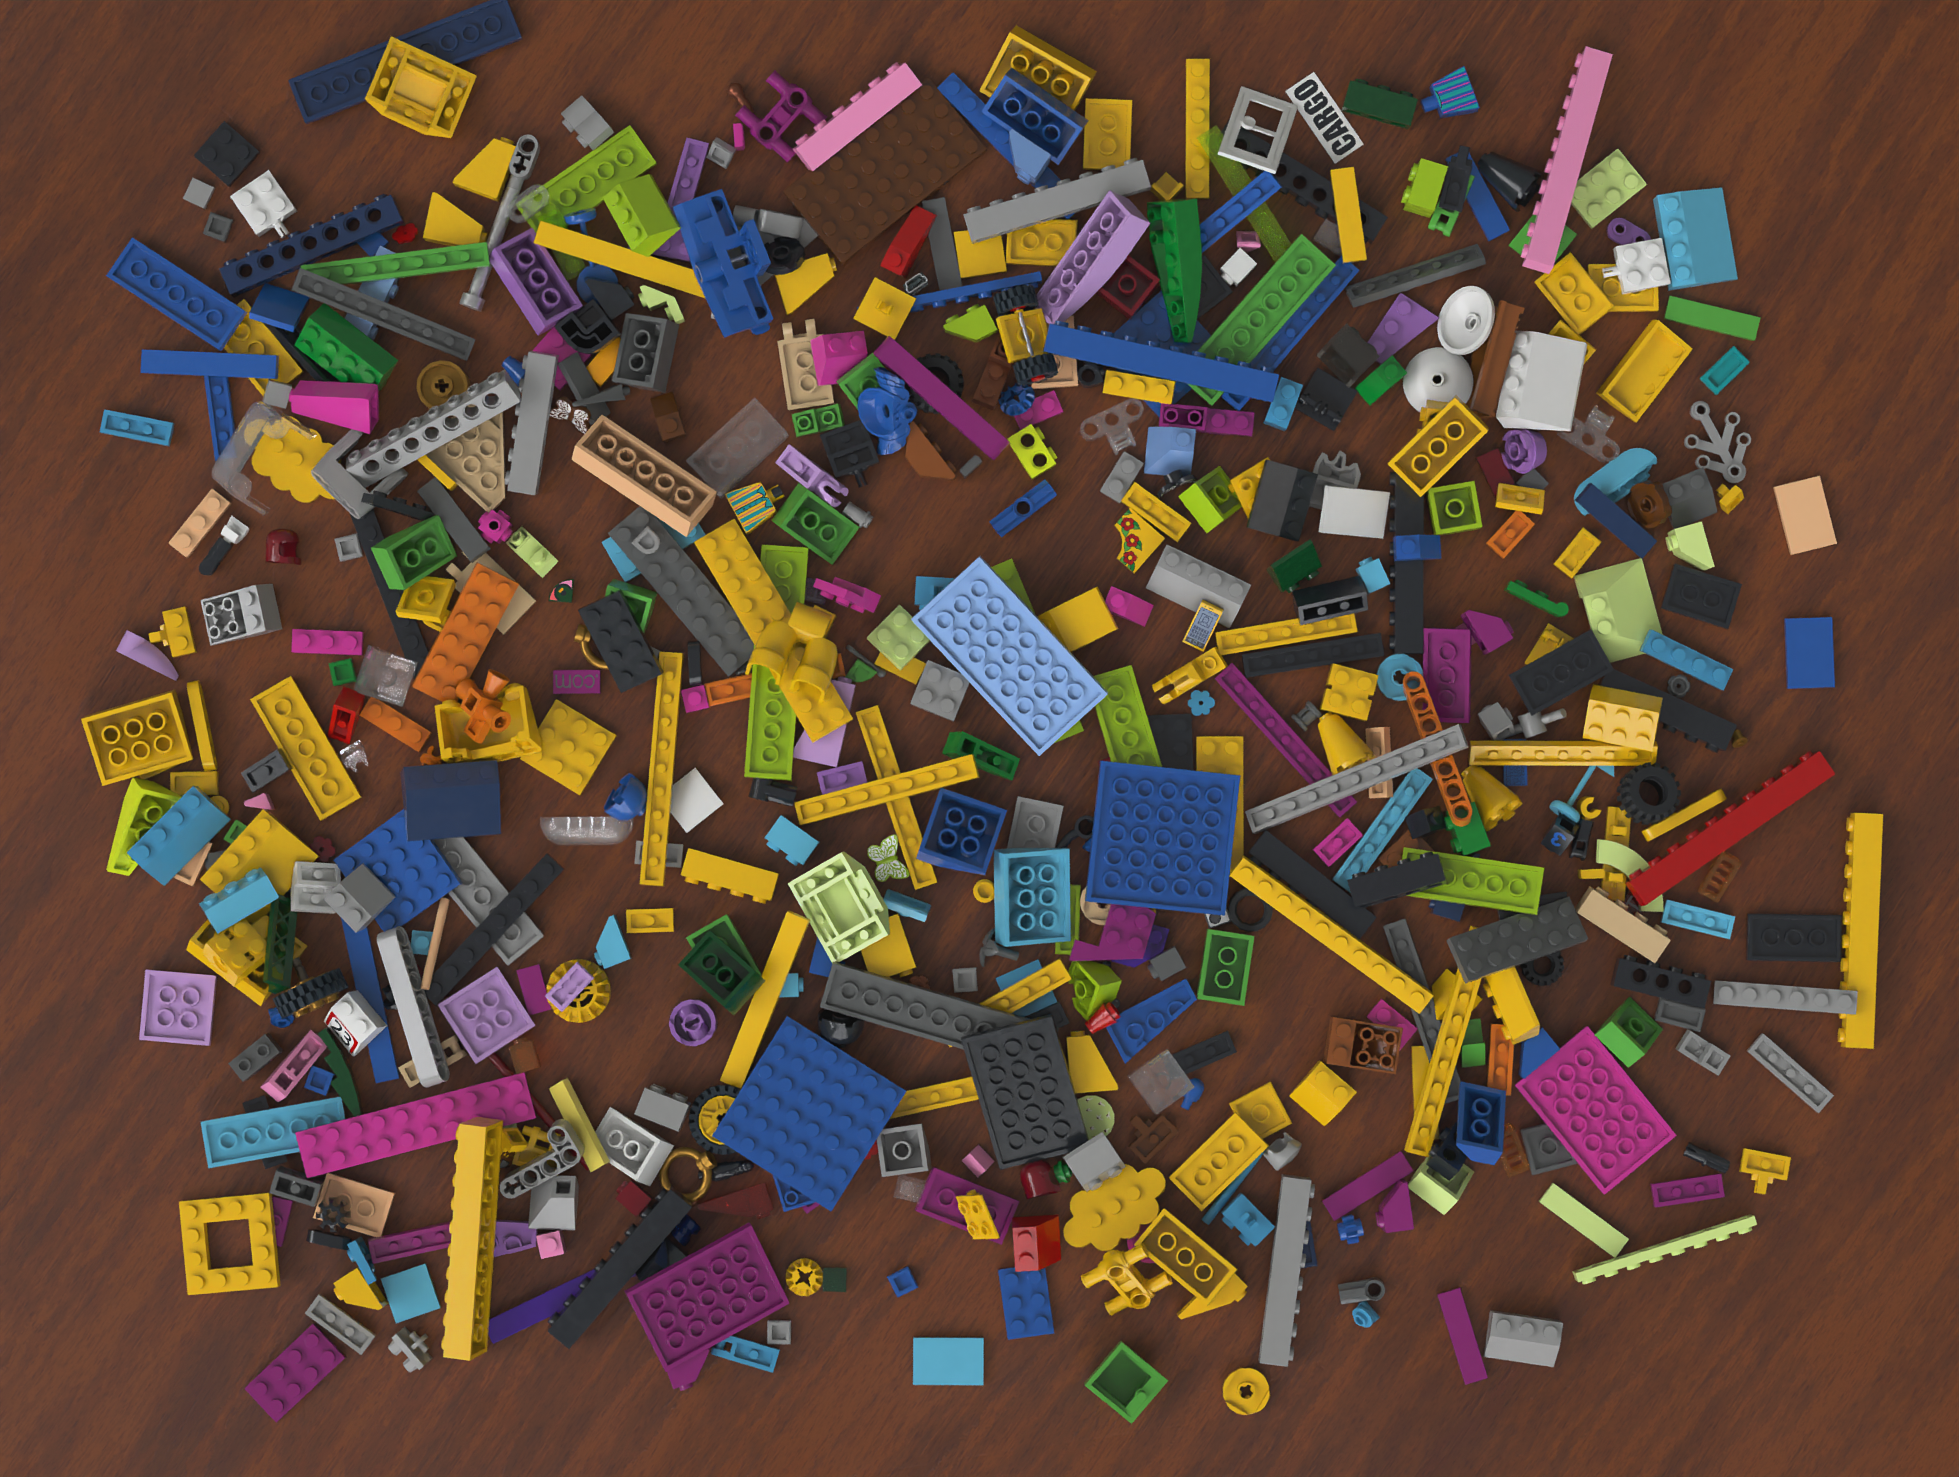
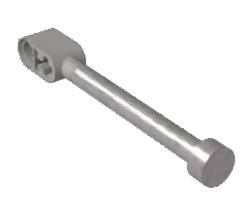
M527 134L519 138L509 164L511 176L487 239L489 255L495 247L501 245L523 182L531 177L538 159L540 144L532 135ZM531 141L535 143L533 151H523V145L526 142ZM520 155L525 158L523 165L526 170L518 174L516 166L521 167L523 159ZM491 262L490 267L476 269L468 293L463 292L459 304L473 310H482L485 300L481 297L493 267Z

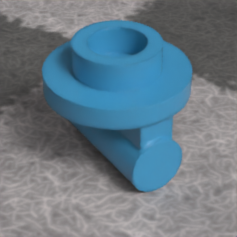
M1361 1301L1352 1312L1356 1324L1366 1328L1370 1327L1380 1318L1367 1301Z

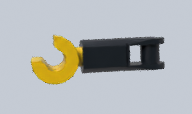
M1584 796L1577 802V811L1582 816V819L1580 818L1577 823L1579 828L1573 838L1569 850V858L1574 856L1580 858L1581 861H1584L1586 858L1594 823L1591 819L1597 817L1601 810L1594 808L1589 812L1587 811V805L1593 802L1594 797ZM1578 841L1584 842L1582 849L1576 848Z

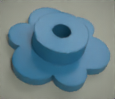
M1195 690L1191 693V699L1188 701V706L1192 708L1191 712L1195 716H1199L1202 713L1208 715L1210 713L1209 708L1215 705V700L1209 697L1208 691L1201 693Z

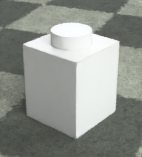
M1239 248L1221 267V277L1228 285L1234 284L1237 287L1256 267L1257 263Z

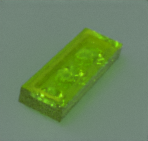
M558 207L537 216L539 223L541 220L568 229ZM552 249L567 281L579 276L580 272L586 267L581 258Z

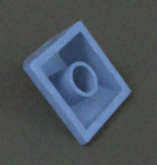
M1148 427L1144 474L1165 476L1180 469L1183 477L1191 475L1196 429Z

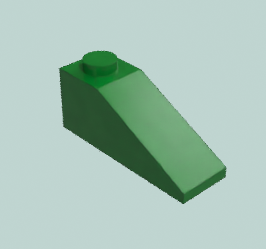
M963 731L950 732L942 754L952 759L973 754L977 769L1008 780H1013L1020 758Z

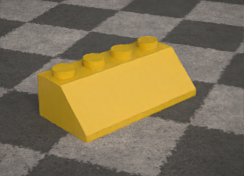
M1512 967L1483 977L1486 984H1483L1485 993L1488 998L1492 996L1495 1003L1492 1006L1497 1019L1501 1018L1504 1026L1501 1029L1505 1039H1510L1514 1045L1539 1035L1540 1023L1516 968Z

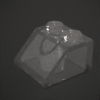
M368 645L354 690L360 694L402 707L417 662L390 651Z
M1168 1049L1151 1058L1127 1075L1151 1111L1156 1115L1194 1088V1085Z

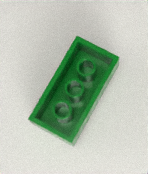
M325 303L308 318L295 343L298 349L340 382L378 385V393L385 386L398 362L395 357Z

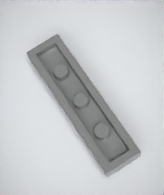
M1763 1033L1747 1049L1749 1054L1817 1113L1834 1096Z

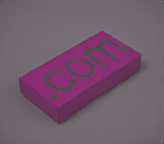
M553 670V694H601V670Z

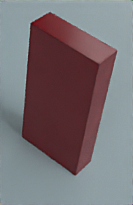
M1498 448L1476 458L1495 500L1498 483L1515 485Z

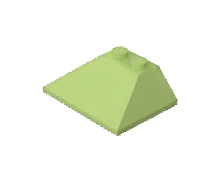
M1642 558L1574 576L1579 598H1583L1590 628L1609 662L1645 654L1640 649L1648 631L1654 630L1662 634Z
M844 851L788 883L804 914L810 919L809 923L832 964L833 961L839 963L890 934L887 905L865 866Z

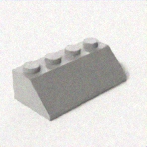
M1166 545L1146 589L1194 612H1197L1202 600L1224 609L1218 623L1230 629L1251 584Z

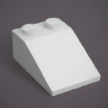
M611 1107L595 1131L610 1160L609 1163L634 1180L651 1186L674 1145Z

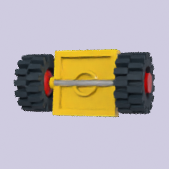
M1016 286V288H1009L1007 291L1004 290L1001 293H997L993 297L999 315L996 321L1008 363L1017 362L1013 365L1018 385H1030L1056 376L1058 369L1054 355L1043 352L1048 329L1042 308H1033L1039 305L1034 286Z

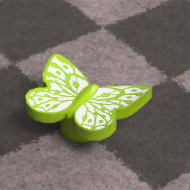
M895 834L884 839L881 842V846L872 845L867 850L869 858L876 862L875 877L880 882L886 881L889 876L895 879H902L910 875L904 864L897 860L898 838Z

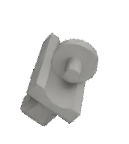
M406 1327L402 1328L392 1337L393 1340L388 1346V1349L396 1356L401 1351L407 1355L408 1358L403 1362V1366L408 1372H412L417 1368L420 1370L432 1359L427 1352L429 1347L423 1342L428 1336L424 1334L420 1338L415 1331L410 1333Z

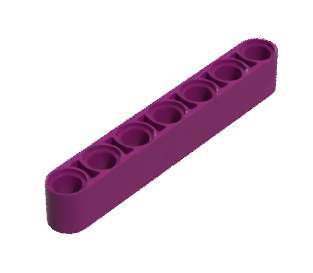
M890 336L874 351L875 357L992 460H995L1007 447L1009 441Z

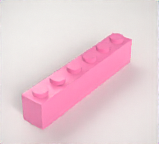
M896 62L886 70L888 73L882 79L878 76L868 84L870 88L864 93L861 91L857 92L850 98L851 103L848 106L844 107L841 105L831 113L834 117L826 122L823 119L813 127L815 132L810 136L804 134L795 141L797 146L793 150L808 170L814 171L922 86L906 63L899 65Z

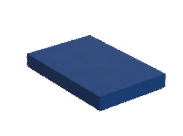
M1832 617L1784 619L1787 689L1835 687Z

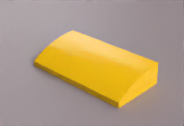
M1651 320L1596 394L1623 415L1637 423L1692 351V348L1659 320Z

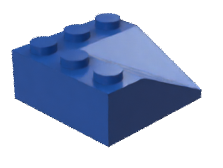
M940 788L916 859L938 867L985 875L1007 810Z

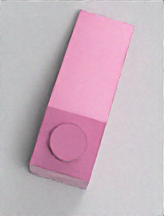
M310 1030L272 1072L261 1088L277 1102L287 1097L326 1049V1044L318 1035Z

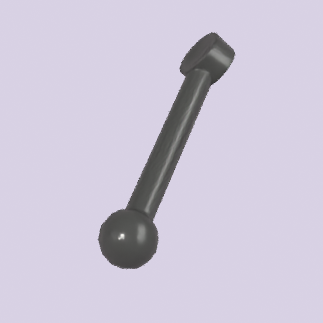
M849 644L845 647L874 669L879 677L886 676L885 669L877 667Z

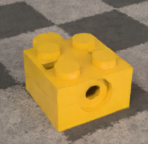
M262 916L251 925L244 918L206 942L202 954L233 987L265 962L269 916Z

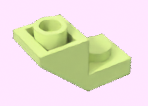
M645 285L640 286L642 293L638 294L643 307L648 306L650 311L668 304V307L664 309L669 320H675L677 324L685 322L675 297Z
M522 526L506 542L542 578L558 562Z

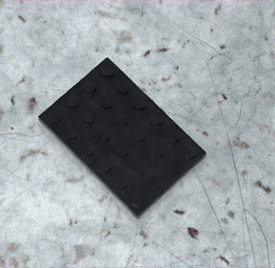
M1052 1014L961 1037L1000 1170L1070 1153L1089 1141Z

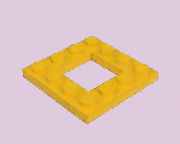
M271 1193L179 1201L188 1295L281 1286ZM248 1219L253 1265L211 1269L207 1223Z

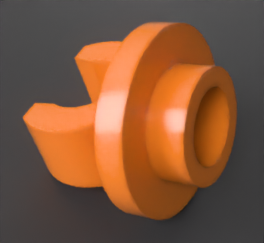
M430 746L427 753L421 755L420 761L422 766L442 764L441 755L438 757L432 755L434 746Z

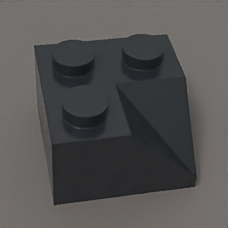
M666 1237L635 1274L640 1281H643L689 1256V1254Z

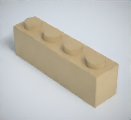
M1589 886L1576 905V912L1656 963L1671 941L1666 936L1667 931L1657 924L1654 927L1647 924L1648 918L1639 912H1636L1635 915L1627 910L1629 906L1619 899L1615 902L1608 898L1609 893L1599 886L1596 889Z

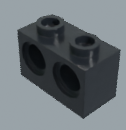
M1457 1122L1450 1128L1446 1126L1438 1136L1441 1141L1439 1144L1435 1143L1428 1153L1431 1157L1427 1165L1449 1181L1460 1171L1467 1159V1156L1456 1146Z

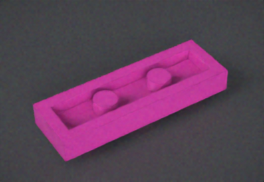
M292 629L291 652L363 656L364 632Z

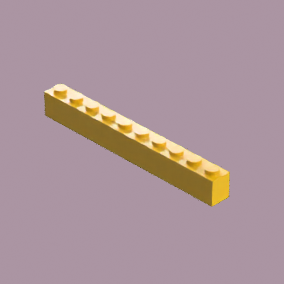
M1850 813V817L1847 818L1846 830L1850 832V837L1845 845V853L1849 855V862L1845 865L1844 876L1848 878V886L1844 888L1843 893L1844 902H1847V911L1843 912L1842 917L1843 925H1846V934L1842 935L1841 941L1842 948H1845V958L1841 959V972H1844V981L1840 982V990L1858 991L1856 1015L1839 1013V1019H1842V1028L1838 1029V1042H1841V1047L1874 1049L1883 814Z

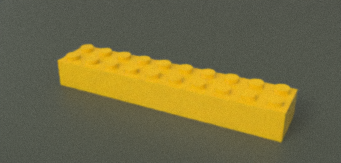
M475 1117L460 1123L456 1130L458 1149L454 1155L456 1173L453 1176V1186L455 1187V1193L451 1201L453 1219L449 1226L452 1236L448 1247L450 1266L446 1272L448 1289L445 1293V1303H447V1310L443 1317L445 1336L441 1343V1347L444 1350L443 1357L470 1361L487 1352L503 1120Z

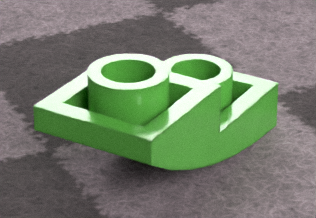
M840 404L791 414L796 437L830 431L845 426Z

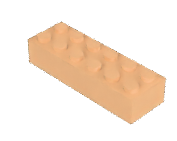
M604 415L597 419L574 448L572 456L574 462L685 537L690 534L713 506L717 491Z

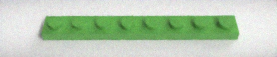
M482 242L301 265V268L341 285L490 267L491 265L488 243Z

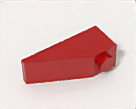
M916 205L890 244L880 266L907 278L937 215Z

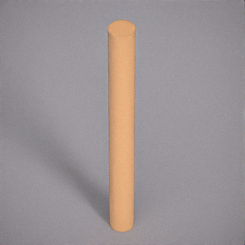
M447 898L440 899L420 986L424 990L430 989L450 901Z

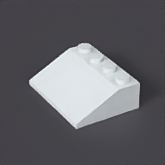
M1515 331L1517 334L1502 385L1496 418L1504 428L1571 431L1587 343L1535 331Z

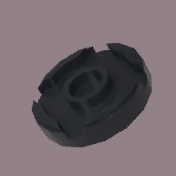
M778 237L774 239V242L764 244L771 261L766 270L767 273L784 275L793 272L805 260L804 247L795 238Z

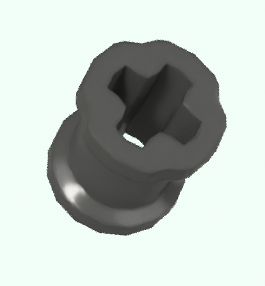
M1307 701L1306 706L1299 713L1293 714L1291 717L1306 732L1308 730L1307 726L1317 717L1320 718L1322 714L1311 702Z

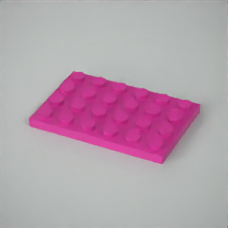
M1585 1026L1564 1043L1558 1052L1525 1079L1522 1078L1514 1084L1604 1195L1677 1136L1588 1026Z

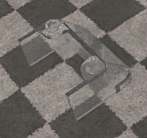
M263 401L255 402L246 412L214 464L212 477L233 497L265 515L271 509L249 496L252 490V483L248 477L240 473L263 434L265 433L271 438L279 439L284 437L290 428L310 440L314 439L317 434L272 405Z

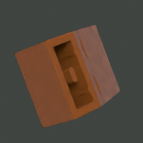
M1330 1016L1323 1063L1396 1074L1403 1028Z

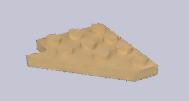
M470 404V405H468L467 407H471V408H472V407H475L476 405ZM503 412L426 454L488 513L491 510H495L506 498Z

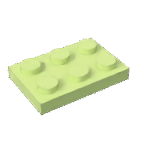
M1616 149L1577 181L1571 204L1592 229L1647 184L1621 151Z

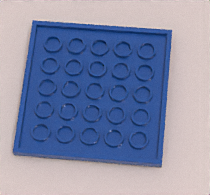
M1100 761L1085 901L1225 916L1240 775Z
M787 1016L712 1136L821 1206L832 1211L907 1091Z

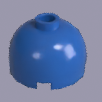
M628 773L619 781L621 785L618 789L611 791L604 805V812L621 821L631 820L636 815L641 816L646 811L647 789L638 778Z

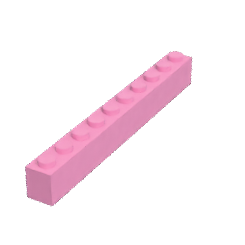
M1586 46L1583 53H1578L1574 67H1578L1577 73L1571 76L1568 88H1572L1570 96L1566 95L1562 109H1566L1564 117L1560 116L1556 130L1560 131L1559 137H1554L1550 151L1554 152L1553 158L1548 159L1544 171L1548 173L1546 180H1542L1538 192L1542 194L1541 201H1536L1533 210V215H1536L1535 222H1530L1526 235L1530 237L1528 244H1524L1520 257L1524 258L1523 267L1549 274L1554 266L1613 54Z

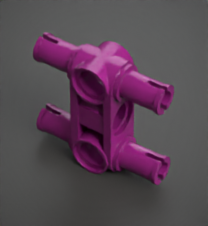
M774 70L766 82L781 94V99L764 119L762 117L759 119L745 105L738 111L735 117L751 129L749 132L758 143L769 150L773 149L788 162L795 155V152L781 138L784 130L798 114L805 115L815 125L826 119L827 116L812 104V98L807 95L805 90L799 88L795 83L790 84ZM792 93H799L802 96L803 100L800 105H795L791 102L790 96ZM762 128L770 129L772 132L771 139H762L760 137V130Z

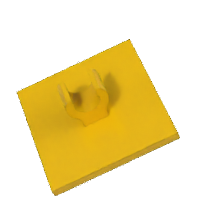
M875 277L853 319L895 340L916 298Z

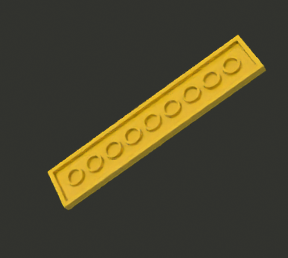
M735 519L694 542L755 646L761 633L771 622L780 621L788 624L791 617L790 611ZM796 642L778 686L810 740L814 743L852 721L853 718L832 682L829 684L822 704L819 703L821 691L809 683L797 681L793 691L790 690L792 679L805 651V644ZM769 669L776 681L777 674L773 670Z

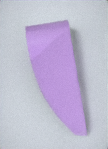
M126 630L116 651L177 681L179 675L169 659L149 641Z

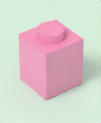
M562 1230L544 1232L536 1236L541 1259L567 1252Z

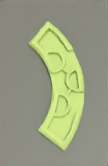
M1597 839L1596 863L1613 866L1623 872L1628 878L1635 870L1640 868L1643 871L1649 867L1648 863L1632 849L1617 842ZM1662 894L1645 906H1640L1638 903L1639 911L1664 912Z

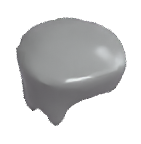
M1286 1132L1283 1133V1139H1276L1263 1153L1264 1157L1277 1171L1290 1163L1302 1147L1301 1142L1295 1140Z

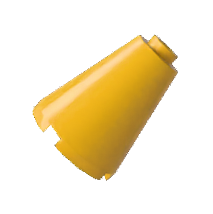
M1329 712L1319 718L1318 729L1332 775L1360 765L1367 759L1372 760L1376 757L1373 751L1338 714Z

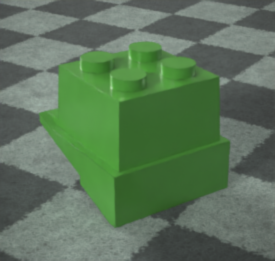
M1120 1340L1084 1382V1385L1132 1424L1168 1380Z

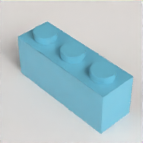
M262 868L249 871L244 878L237 882L228 883L220 892L206 896L203 902L199 904L218 934L278 899L279 896Z

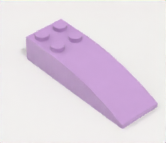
M1111 190L1108 191L1037 293L1039 305L1035 308H1042L1044 318L1048 324H1054L1055 320L1064 322L1082 307L1109 280L1149 226L1150 222L1128 198Z

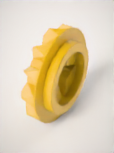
M802 1258L794 1261L786 1272L788 1288L796 1295H812L818 1291L823 1282L822 1269L811 1259ZM798 1269L804 1274L813 1271L808 1278L810 1286L804 1281L796 1284L800 1278Z

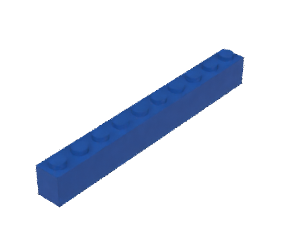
M1055 320L1054 324H1049L1043 348V352L1267 402H1273L1279 374H1275V369L1261 366L1260 370L1252 369V364L1238 361L1237 365L1228 363V358L1215 356L1214 360L1205 358V353L1192 351V355L1182 353L1183 348L1169 346V350L1159 348L1160 343L1146 341V345L1137 343V338L1123 336V340L1114 338L1115 333L1101 331L1099 335L1091 333L1092 328L1079 325L1077 329L1068 328L1069 323Z

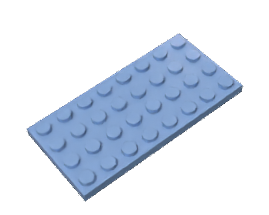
M981 556L974 560L911 618L913 623L1038 756L1108 695L1106 689Z

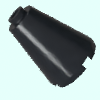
M1495 152L1484 153L1478 161L1480 166L1479 172L1516 212L1521 211L1520 205L1525 207L1540 188V185L1537 184L1539 178L1544 179V173L1540 170Z

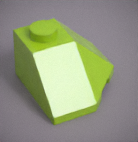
M1094 961L1071 962L1068 972L1072 977L1069 980V984H1073L1076 996L1072 998L1074 1008L1088 1021L1103 1003L1107 1004L1116 999L1122 980L1109 966Z

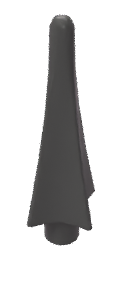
M622 384L613 385L592 396L575 401L572 405L573 407L592 403L626 400L624 396L630 394V388L628 386L622 387Z

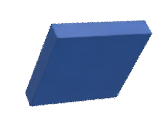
M265 283L249 312V318L294 332L309 303V297Z

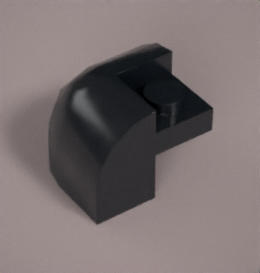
M594 299L578 312L568 314L554 326L568 345L577 352L584 354H595L603 350L621 335L620 330Z

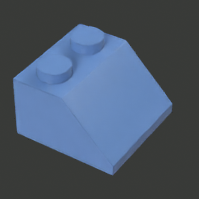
M1011 129L1009 132V144L1015 173L1018 174L1017 178L1027 185L1029 183L1035 185L1049 165L1051 154Z

